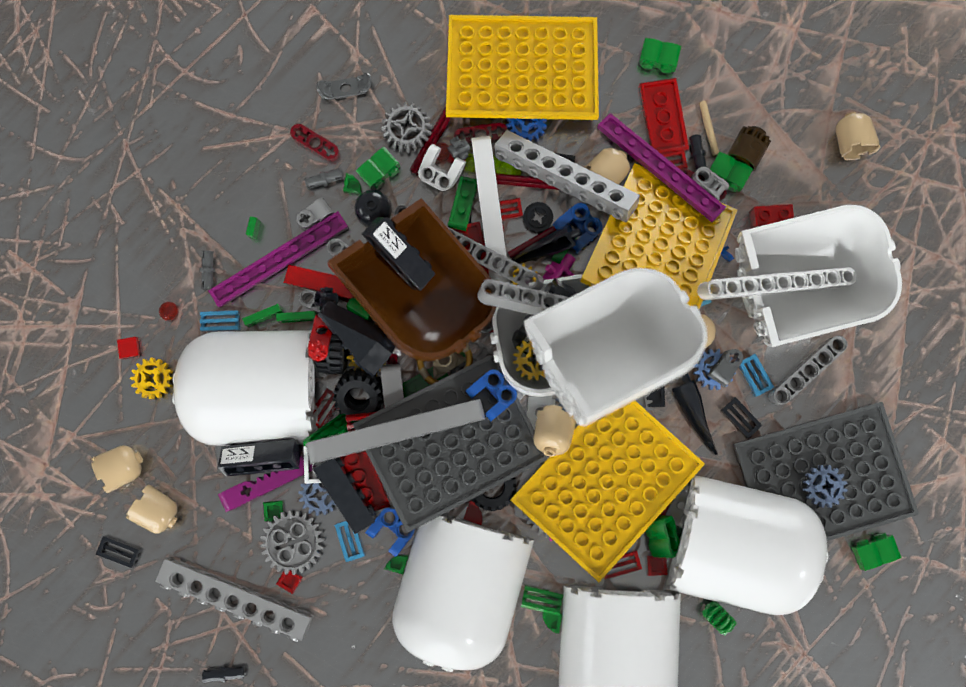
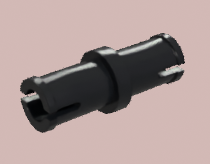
M701 135L690 136L691 158L694 160L695 170L700 167H707L705 161L706 151L703 150Z
M243 665L229 668L221 666L220 669L203 670L202 672L203 683L221 681L223 683L232 679H244L245 676Z

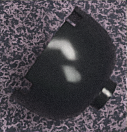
M367 190L356 199L354 206L355 215L365 227H368L377 217L391 219L392 204L389 198L381 191Z

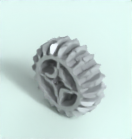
M404 102V107H400V104L397 103V109L395 110L391 107V114L385 113L387 119L382 120L384 126L381 129L385 132L383 137L387 139L388 145L392 144V149L394 150L399 146V152H402L404 148H406L407 153H410V148H413L416 152V146L419 145L422 148L424 146L422 141L427 142V136L431 135L430 129H432V124L429 123L431 119L429 116H426V110L421 111L420 105L415 108V104L412 102L410 107H408L407 102ZM405 116L402 120H397L399 117ZM413 116L419 119L422 123V128L413 123ZM392 128H396V131L401 132V139L394 136ZM416 135L415 138L408 140L410 136Z

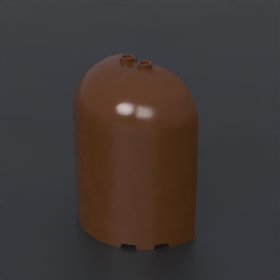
M422 198L391 218L395 225L394 228L406 236L407 243L420 252L419 256L423 260L428 261L432 265L431 269L435 272L433 278L421 291L412 290L369 242L364 244L359 239L328 260L329 268L402 353L413 359L435 361L448 357L455 352L459 354L467 347V343L470 341L475 342L481 337L482 334L480 332L490 322L497 308L496 306L484 304L478 299V292L482 283L485 280L491 279V277ZM485 290L488 294H492L491 291Z

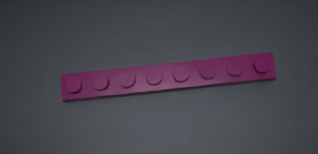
M609 113L598 124V130L713 223L725 210L726 206L614 115Z
M339 211L208 290V292L220 308L349 227Z

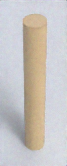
M701 101L699 106L712 156H717L719 149L706 101Z

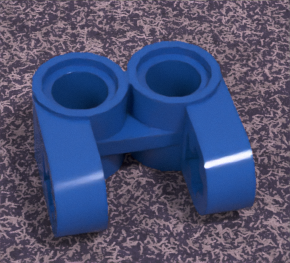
M583 203L575 204L552 224L556 230L568 224L581 230V237L576 240V246L572 247L577 253L594 241L603 228L602 222L598 218L593 217L588 206ZM575 212L580 213L583 218L577 217ZM588 226L593 227L595 232L589 231Z
M495 369L485 373L465 391L471 399L484 388L491 392L498 403L485 413V416L490 421L494 420L508 408L517 397L515 388L507 382L500 371ZM490 375L498 377L499 382L497 385L489 384L488 377ZM503 390L510 391L511 399L509 401L502 399L501 392Z
M389 506L381 511L375 522L370 525L365 533L374 539L383 526L388 527L398 537L388 552L397 557L415 534L416 529L408 534L401 531L402 522L394 506ZM387 512H392L395 515L393 522L386 519Z

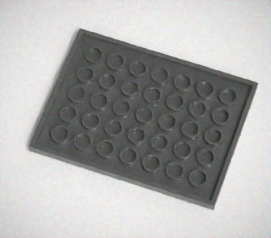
M494 354L354 423L353 426L355 430L478 399H481L485 414L498 403L491 392L484 388L471 399L465 391L490 370L495 369L502 373L499 362L495 363ZM490 375L488 377L490 385L498 384L497 376ZM503 390L501 392L503 400L509 401L511 399L510 391ZM517 397L508 408L492 421L485 416L486 419L366 450L407 533L549 459L548 456L536 448L533 440L534 428Z
M883 402L733 444L746 487L794 498L807 504L821 520L827 541L919 515ZM818 465H823L824 469L826 465H831L832 469L838 468L837 474H844L845 476L842 478V481H847L843 488L848 491L842 492L845 499H838L839 505L832 503V508H828L826 504L824 508L819 507L818 503L816 505L812 504V498L806 499V495L809 493L803 491L807 484L802 483V481L808 480L805 474H812L811 468L818 470ZM827 473V475H829L830 479H832V480L834 481L835 479H834L830 474ZM827 483L822 486L823 489L827 487ZM815 492V494L819 498H821L820 494L818 492Z

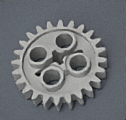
M292 510L288 511V516L285 512H282L281 519L277 515L274 516L275 523L268 521L267 523L270 528L263 529L267 535L260 537L265 540V543L261 544L260 547H266V550L261 554H268L265 562L271 560L272 564L270 567L273 568L277 565V572L284 569L285 575H287L292 570V574L295 575L297 569H299L303 573L305 571L304 566L307 569H311L310 562L314 564L318 562L315 556H322L318 550L324 549L320 542L324 541L325 538L319 537L323 530L317 531L316 528L320 524L312 523L314 517L308 520V513L301 517L299 510L295 515ZM297 524L303 528L301 535L296 534L294 531ZM278 531H281L284 534V540L282 542L278 541L276 538V533ZM305 535L309 536L308 539L295 543L294 546L289 545L279 550L276 549L278 545L287 543L291 539L295 540ZM302 543L308 544V553L301 551ZM284 550L290 552L291 558L289 560L283 558L282 553Z

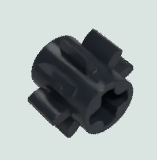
M328 287L320 288V291H317L314 296L315 305L320 306V311L326 301L337 305L339 300L338 294L333 292V288Z

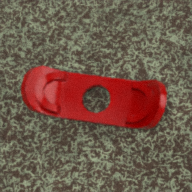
M319 314L315 316L308 344V355L315 361H322L327 357L332 334L319 317ZM320 327H325L328 330L325 334H318L316 332Z

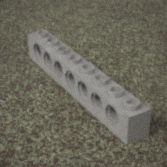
M506 130L495 143L494 157L500 161H504L516 169H520L532 177L538 178L548 185L554 186L564 193L570 194L580 201L612 215L616 219L627 222L638 206L639 194L509 130Z
M172 557L164 559L155 581L160 583V587L164 589H175L179 591L178 594L181 596H192L197 598L196 601L201 604H212L218 611L226 612L227 610L232 612L233 616L238 619H249L251 624L262 627L264 625L269 627V631L275 634H280V632L286 634L288 639L296 642L298 640L302 641L305 638L314 616ZM178 573L183 575V583L177 581ZM195 581H199L202 584L200 591L195 588ZM214 588L220 591L219 598L214 597L212 593ZM232 595L238 598L237 605L231 603L230 598ZM249 603L256 605V612L249 610ZM267 610L274 612L275 618L273 620L267 617ZM286 617L292 619V627L285 625L284 620Z

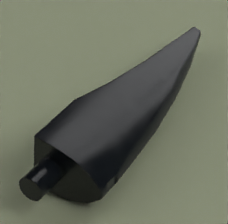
M568 224L531 244L511 260L521 264L561 253L576 246L575 238L581 236L582 232L579 228L573 230L572 226Z
M687 372L681 376L684 384L676 386L672 390L694 430L712 452L718 455L707 425L702 396L695 379L691 381Z

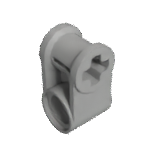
M700 167L691 177L692 180L718 201L723 191L729 188V184L724 179L717 176L707 167ZM698 175H702L705 181H701Z
M319 198L310 206L297 214L296 221L300 228L306 231L334 212L324 198ZM306 218L309 220V223L306 224L303 219Z

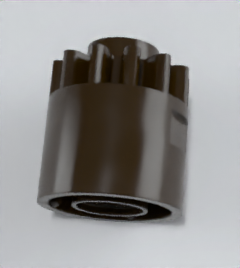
M743 126L727 155L750 166L753 169L752 172H754L771 143L770 137L760 127Z

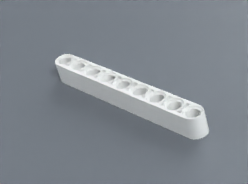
M490 135L474 137L471 139L485 246L507 258ZM502 260L498 261L497 269L502 266ZM489 269V276L492 280L510 284L508 278Z
M846 267L715 279L701 283L697 288V292L701 299L713 300L834 288L854 284L857 274L853 268Z

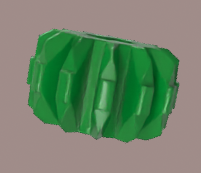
M716 601L708 603L702 611L707 621L722 635L731 632L737 624L736 620Z

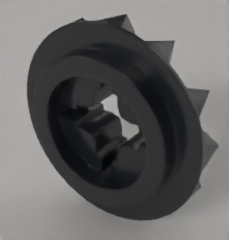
M534 202L528 205L524 211V224L529 230L535 232L545 231L553 222V212L547 204ZM535 211L539 215H544L541 218V224L538 220H533Z

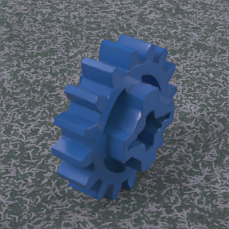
M507 118V122H509L507 129H511V132L531 142L533 138L538 141V135L543 136V130L547 128V125L544 124L547 122V119ZM526 121H529L528 126L524 125Z

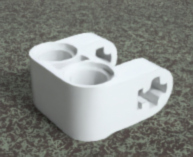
M431 144L418 171L419 178L438 190H449L457 182L466 162L457 157L451 165L449 172L435 165L441 148ZM426 168L432 170L431 178L426 176ZM443 177L449 180L447 187L442 184L441 180Z

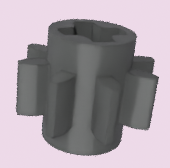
M456 136L449 140L451 145L447 148L454 160L457 157L462 160L469 157L468 152L471 148L465 138L460 140Z

